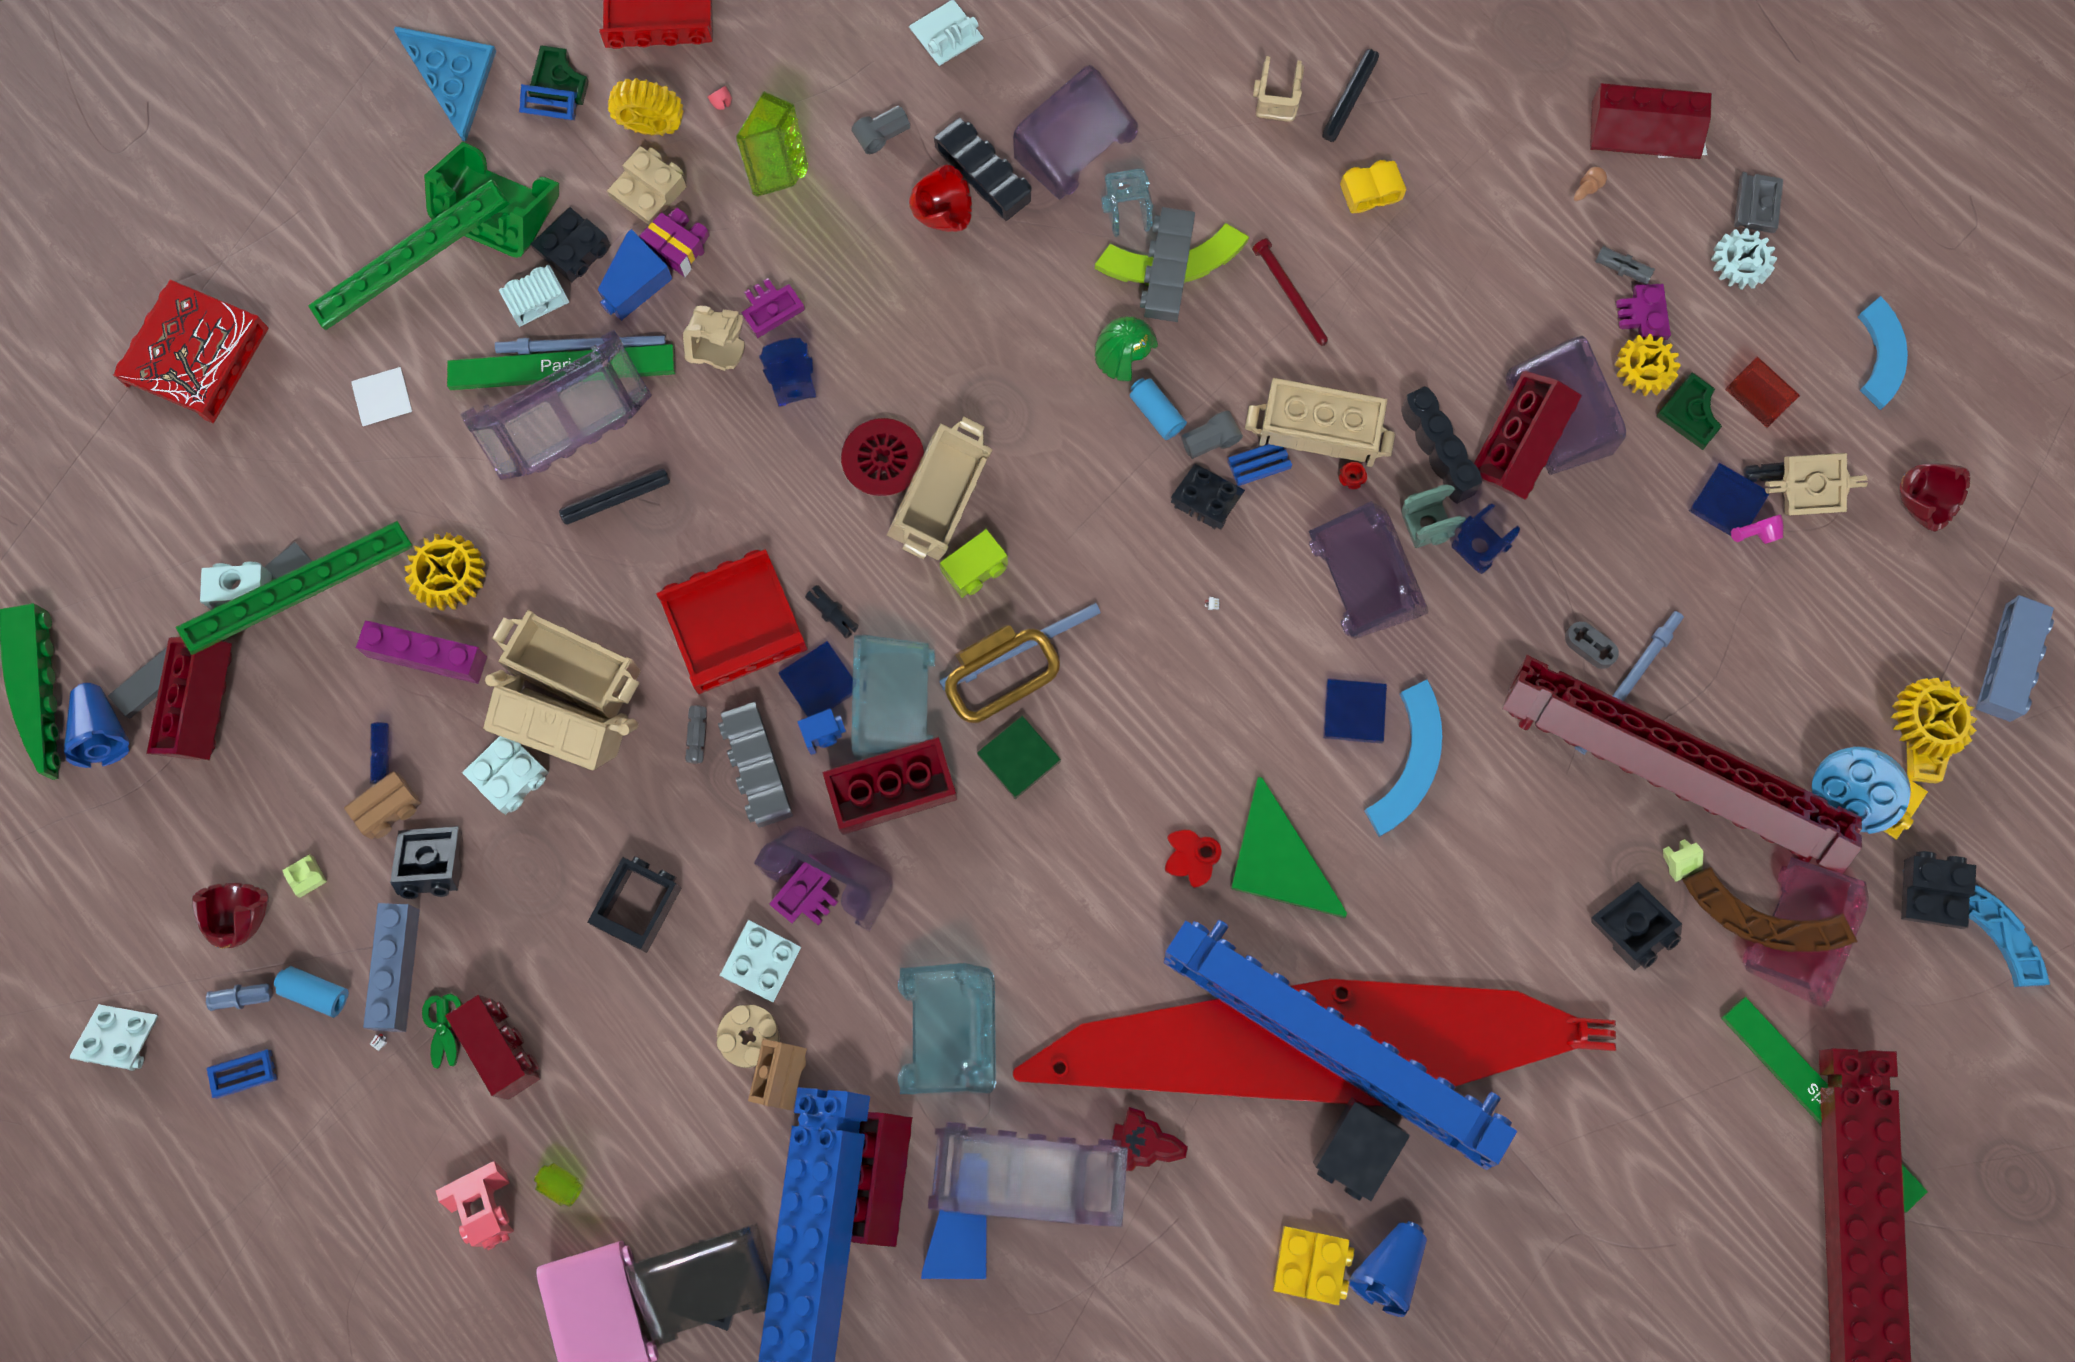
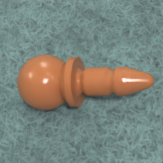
M1600 167L1590 168L1581 179V186L1575 192L1574 200H1582L1588 194H1593L1602 188L1607 181L1605 170Z

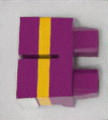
M675 208L668 216L661 212L639 237L666 265L683 277H686L692 270L690 265L698 255L702 256L705 253L703 244L710 235L708 229L699 222H696L687 231L684 227L690 221L688 216L679 208Z

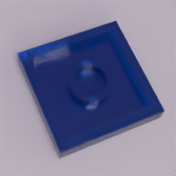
M1719 463L1689 509V512L1731 536L1733 528H1741L1752 524L1769 494L1761 486Z
M828 641L778 673L807 717L832 709L860 691V687Z
M1327 679L1323 738L1383 744L1387 684Z

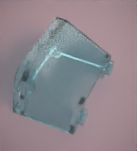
M872 635L854 636L852 751L856 761L934 738V735H928L927 728L929 667H935V649H930L929 643Z
M968 963L900 968L898 990L904 999L913 1002V1063L905 1064L898 1074L900 1094L991 1093L996 1084L995 981L991 970L987 967Z

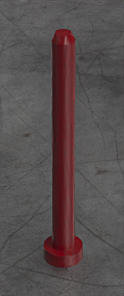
M1268 238L1262 239L1253 246L1252 251L1256 256L1261 255L1316 342L1324 346L1328 343L1327 336L1270 250L1272 247Z

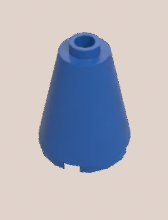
M93 683L79 684L70 692L64 745L67 762L78 767L92 768L91 763L102 762V766H107L120 761L129 752V739L100 686Z
M1411 1221L1398 1223L1352 1273L1349 1285L1354 1292L1371 1305H1373L1374 1301L1384 1305L1382 1311L1397 1317H1404L1410 1308L1427 1238L1423 1234V1228Z

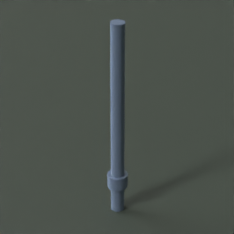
M666 336L531 341L530 338H518L517 341L495 342L496 353L530 355L532 352L657 346L666 345Z
M1094 603L1040 631L1050 639L1100 614V609ZM1029 640L964 677L957 684L964 681L968 683L976 679V675L1038 645V643L1034 640ZM947 677L939 680V683L944 691Z
M1674 611L1664 626L1658 627L1651 637L1653 641L1615 691L1613 697L1622 701L1625 700L1662 647H1667L1673 639V632L1684 618L1681 613ZM1575 746L1576 750L1581 752L1583 755L1586 754L1587 750L1579 746Z

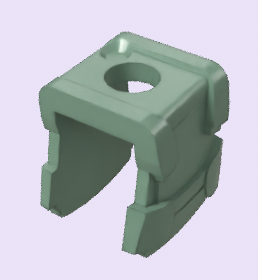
M1440 485L1437 488L1421 493H1414L1404 501L1401 512L1415 548L1431 543L1432 545H1439L1446 542L1449 538L1455 536V530L1466 521L1465 516L1448 519L1443 507L1445 497L1450 496L1455 490L1453 486ZM1424 517H1429L1435 523L1422 528L1420 520Z

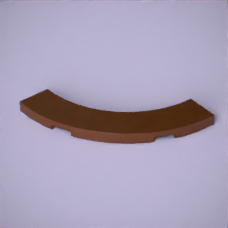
M1711 866L1682 879L1693 898L1713 919L1732 933L1755 944L1788 952H1820L1842 948L1858 942L1843 912L1814 920L1778 918L1760 912L1734 896L1719 880Z

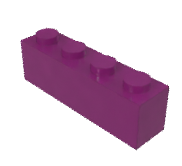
M367 620L363 624L355 647L367 658L479 684L487 660V656L476 646Z

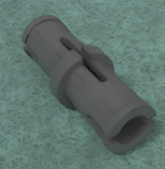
M1604 245L1595 261L1618 271L1617 275L1629 276L1645 285L1648 284L1655 271V268L1633 260V256L1629 254L1624 256L1606 248Z

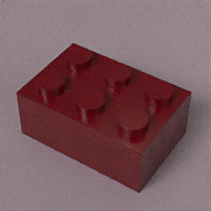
M477 995L445 1015L491 1096L509 1100L541 1079L537 1073L540 1069L537 1061L532 1054L527 1055L521 1046L524 1043V1039L515 1027L511 1029L506 1020L509 1014L500 1001L496 1003L492 998L488 999Z

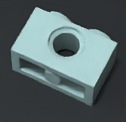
M244 562L242 566L217 563L213 567L202 568L200 602L212 610L272 581V573L258 562ZM241 580L240 585L232 590L233 584Z

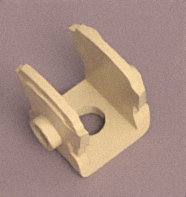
M1266 56L1263 63L1261 80H1255L1253 97H1258L1256 116L1273 120L1293 121L1296 117L1302 95L1300 87L1303 79L1304 65L1301 64L1302 61H1297L1291 98L1265 95L1270 57Z
M696 306L693 316L683 332L686 361L697 364L707 363L713 365L714 368L724 371L726 369H734L740 362L745 347L744 341L739 339L743 325V316L739 315V311L723 309V312H714V310H711V307Z

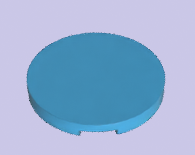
M1850 747L1830 754L1820 763L1812 781L1813 794L1828 800V805L1836 809L1840 806L1861 816L1862 830L1860 832H1867L1868 834L1881 832L1895 825L1904 816L1911 796L1910 782L1901 765L1889 755L1867 747Z

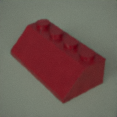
M1600 83L1592 100L1590 150L1701 159L1711 120L1712 93Z
M1523 370L1474 462L1481 473L1482 481L1508 494L1526 500L1529 493L1533 490L1543 467L1547 464L1557 441L1561 438L1571 415L1575 412L1582 395L1559 380Z
M170 637L168 639L146 754L191 760H210L216 745L214 739L216 725H218L221 719L220 704L222 696L226 691L225 678L227 667L232 660V653L230 652L231 643L220 641L191 655L181 637Z
M939 737L822 772L837 825L842 835L957 800Z
M868 1112L867 1121L860 1122L859 1133L865 1134L851 1237V1242L888 1247H896L913 1117Z

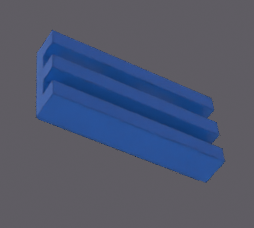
M521 84L519 112L575 120L574 109H576L575 98H577V92ZM527 91L568 97V102L528 97ZM530 102L567 108V113L526 108V104Z
M1270 444L1228 457V464L1237 486L1289 470L1292 467L1284 447ZM1278 451V453L1236 466V464ZM1280 459L1282 461V463L1267 467L1265 469L1244 476H1240L1239 474L1241 472L1257 468Z
M266 1049L206 1068L212 1098L218 1099L276 1081L277 1075L273 1072L275 1068L274 1062H271L272 1051ZM258 1060L263 1061L262 1065L220 1078L216 1077V1073ZM265 1071L264 1076L222 1089L218 1088V1085Z

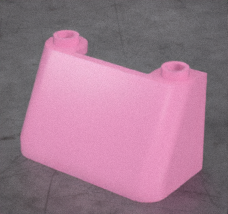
M618 1241L537 1267V1280L558 1362H655L659 1360L655 1342H649L647 1337H643L627 1277L630 1269L629 1265H632L634 1260L629 1245L625 1246L624 1241Z

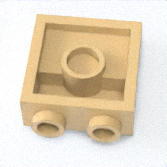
M640 146L622 165L625 171L607 192L612 199L650 225L686 188V184L682 176L683 172L676 164L671 162L667 165L661 161L662 157L655 149L650 147L646 150Z

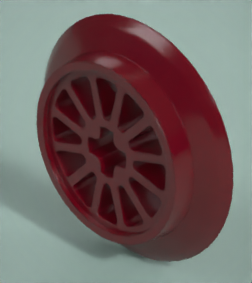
M878 418L860 424L848 435L841 452V464L845 476L854 487L870 495L889 496L909 487L924 455V449L920 438L911 427L895 419ZM879 438H885L883 445H880ZM875 440L877 447H873L869 442ZM890 440H895V442L891 446H889ZM901 445L904 447V449L896 451ZM867 448L871 453L862 452V449ZM878 455L888 456V462L884 464L883 461H878ZM905 455L908 456L906 460L900 459V457H903ZM860 458L867 459L866 461L859 463ZM895 465L904 466L905 468L901 471ZM870 467L865 473L862 471V469ZM890 469L897 474L896 477L891 478ZM877 471L876 479L870 478ZM883 472H886L888 480H881Z

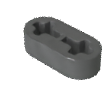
M1579 621L1574 623L1565 634L1566 644L1599 669L1609 668L1619 657L1617 646L1586 622ZM1581 630L1585 635L1584 639L1578 642L1575 640L1576 633ZM1606 649L1609 653L1607 654V657L1604 660H1602L1598 656L1600 655V651Z

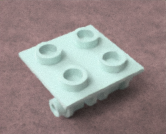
M955 0L947 2L909 26L938 66H941L984 39L976 29L979 25L975 17H967Z
M748 920L719 976L774 1002L801 947Z
M98 1004L73 1049L70 1059L124 1068L131 1071L136 1068L140 1069L143 1065L144 1057L139 1056V1052L158 1015Z

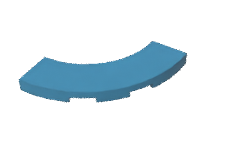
M1880 296L1861 312L1858 318L1870 333L1877 350V360L1872 374L1860 391L1881 410L1894 397L1902 384L1906 373L1908 351L1905 334L1899 319L1889 304Z

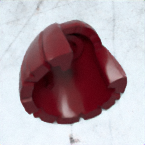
M1939 463L1917 465L1907 471L1902 477L1899 487L1901 501L1910 515L1919 524L1934 532L1941 530L1949 524L1948 521H1952L1953 516H1956L1961 509L1959 505H1963L1968 494L1966 489L1970 487V473L1967 468L1957 465Z
M225 883L224 886L222 884L208 886V889L203 888L192 897L194 915L201 933L211 945L220 949L238 947L250 940L262 924L269 902L268 893L264 889L254 887L251 884L242 885V883Z

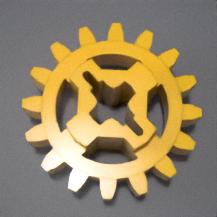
M1648 334L1645 340H1643L1641 335H1637L1634 341L1629 339L1624 348H1621L1617 355L1619 358L1615 363V367L1621 369L1616 375L1617 377H1625L1626 380L1622 385L1625 387L1631 384L1633 386L1632 393L1642 389L1643 396H1647L1650 390L1655 395H1658L1662 389L1667 390L1678 377L1676 372L1681 367V364L1674 361L1679 354L1670 352L1673 346L1671 343L1666 346L1662 344L1663 337L1653 341L1652 334Z

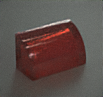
M1758 356L1725 389L1766 428L1775 422L1800 397L1791 386Z

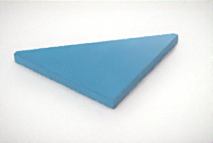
M395 27L396 35L462 141H467L496 54L495 47Z

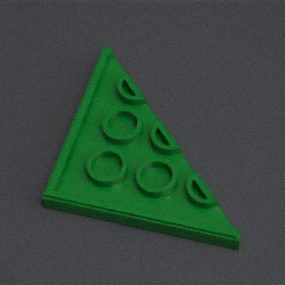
M1258 777L1231 889L1346 918L1347 911L1263 778Z

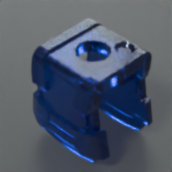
M789 338L773 342L762 348L763 351L759 355V359L765 368L763 372L768 382L772 384L778 407L817 397L811 378L813 359L809 357L807 343H804L801 338Z
M1489 504L1474 517L1470 515L1458 527L1461 531L1451 544L1452 548L1480 574L1487 571L1493 565L1492 562L1502 552L1506 553L1512 547L1511 544L1520 531V527L1517 525L1501 538L1484 522L1485 518L1495 507L1494 504ZM1483 539L1488 545L1487 551L1482 553L1475 551L1472 547V541Z

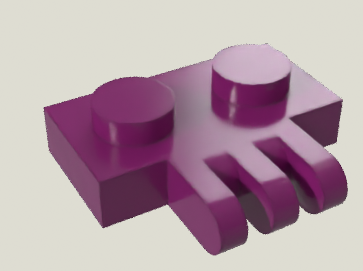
M766 278L763 280L764 286L768 289L765 292L759 284L753 286L758 296L754 297L749 289L744 292L752 306L741 313L757 339L805 310L803 303L790 284L777 291L771 281Z
M1664 284L1635 285L1632 290L1633 298L1616 301L1617 308L1621 309L1617 312L1618 318L1624 319L1619 321L1620 329H1638V334L1641 335L1643 340L1646 339L1648 334H1652L1653 341H1657L1660 337H1663V340L1669 339L1671 332Z
M808 857L769 905L792 924L803 912L814 923L820 925L823 920L814 913L815 910L818 909L827 916L831 911L822 902L826 900L835 907L839 901L823 888L832 878V875L811 857Z

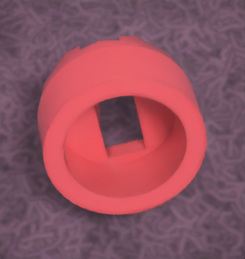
M726 86L707 97L710 103L719 110L725 109L724 104L726 107H729L732 100Z

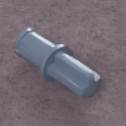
M238 984L232 989L208 991L206 994V1005L210 1011L231 1007L243 1009L245 1005L269 1002L273 992L270 984L246 987Z

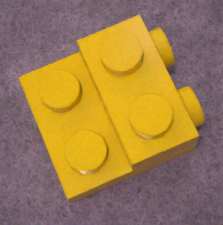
M1283 1226L1272 1291L1339 1305L1340 1299L1346 1300L1349 1281L1343 1279L1345 1266L1351 1267L1354 1248L1348 1247V1239Z

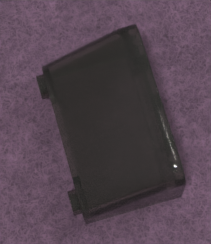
M757 1223L625 1266L630 1285L651 1340L658 1339L660 1345L678 1339L677 1333L749 1309L752 1310L753 1314L766 1311L771 1271Z

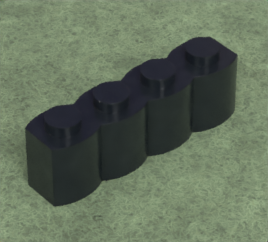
M958 118L934 137L935 148L948 163L961 172L963 179L971 184L974 190L990 204L994 211L1007 221L1031 202L1032 188L1025 178H1019L1013 173V167L1006 159H1000L995 155L996 151L989 141H983L977 136V130L970 122L966 123L961 118Z
M1426 386L1407 394L1401 408L1402 417L1408 427L1415 431L1419 447L1424 453L1429 455L1431 468L1438 477L1443 479V485H1451L1455 488L1448 497L1458 504L1474 496L1482 484L1481 473L1477 466L1468 459L1467 450L1463 442L1453 434L1451 421L1439 410L1437 397Z

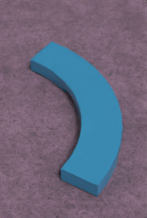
M1428 680L1400 693L1409 718L1411 748L1404 771L1398 782L1385 797L1365 810L1378 837L1393 830L1416 809L1429 790L1438 769L1442 749V722L1439 707Z
M1976 885L1975 896L1970 897L1969 919L1979 925L2001 951L2009 967L2014 987L2050 985L2038 947L2033 945L2030 937L2024 930L2025 926L1998 898Z

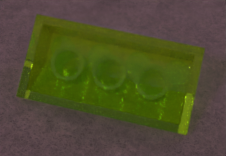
M764 91L736 136L752 194L757 197L795 186L799 178L805 176L809 166L794 105Z

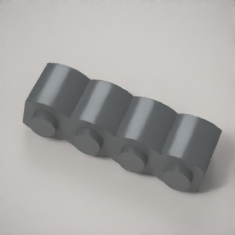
M1162 207L1161 216L1155 215L1153 232L1158 233L1157 240H1151L1148 256L1153 258L1152 266H1146L1144 282L1149 283L1148 291H1142L1140 308H1145L1144 317L1178 322L1195 219V212Z
M752 702L721 713L723 722L718 723L723 739L729 738L732 749L727 750V754L732 767L738 766L740 777L736 778V782L741 795L747 794L749 804L745 805V810L750 823L755 821L757 826L761 828L793 817L782 778L756 703Z

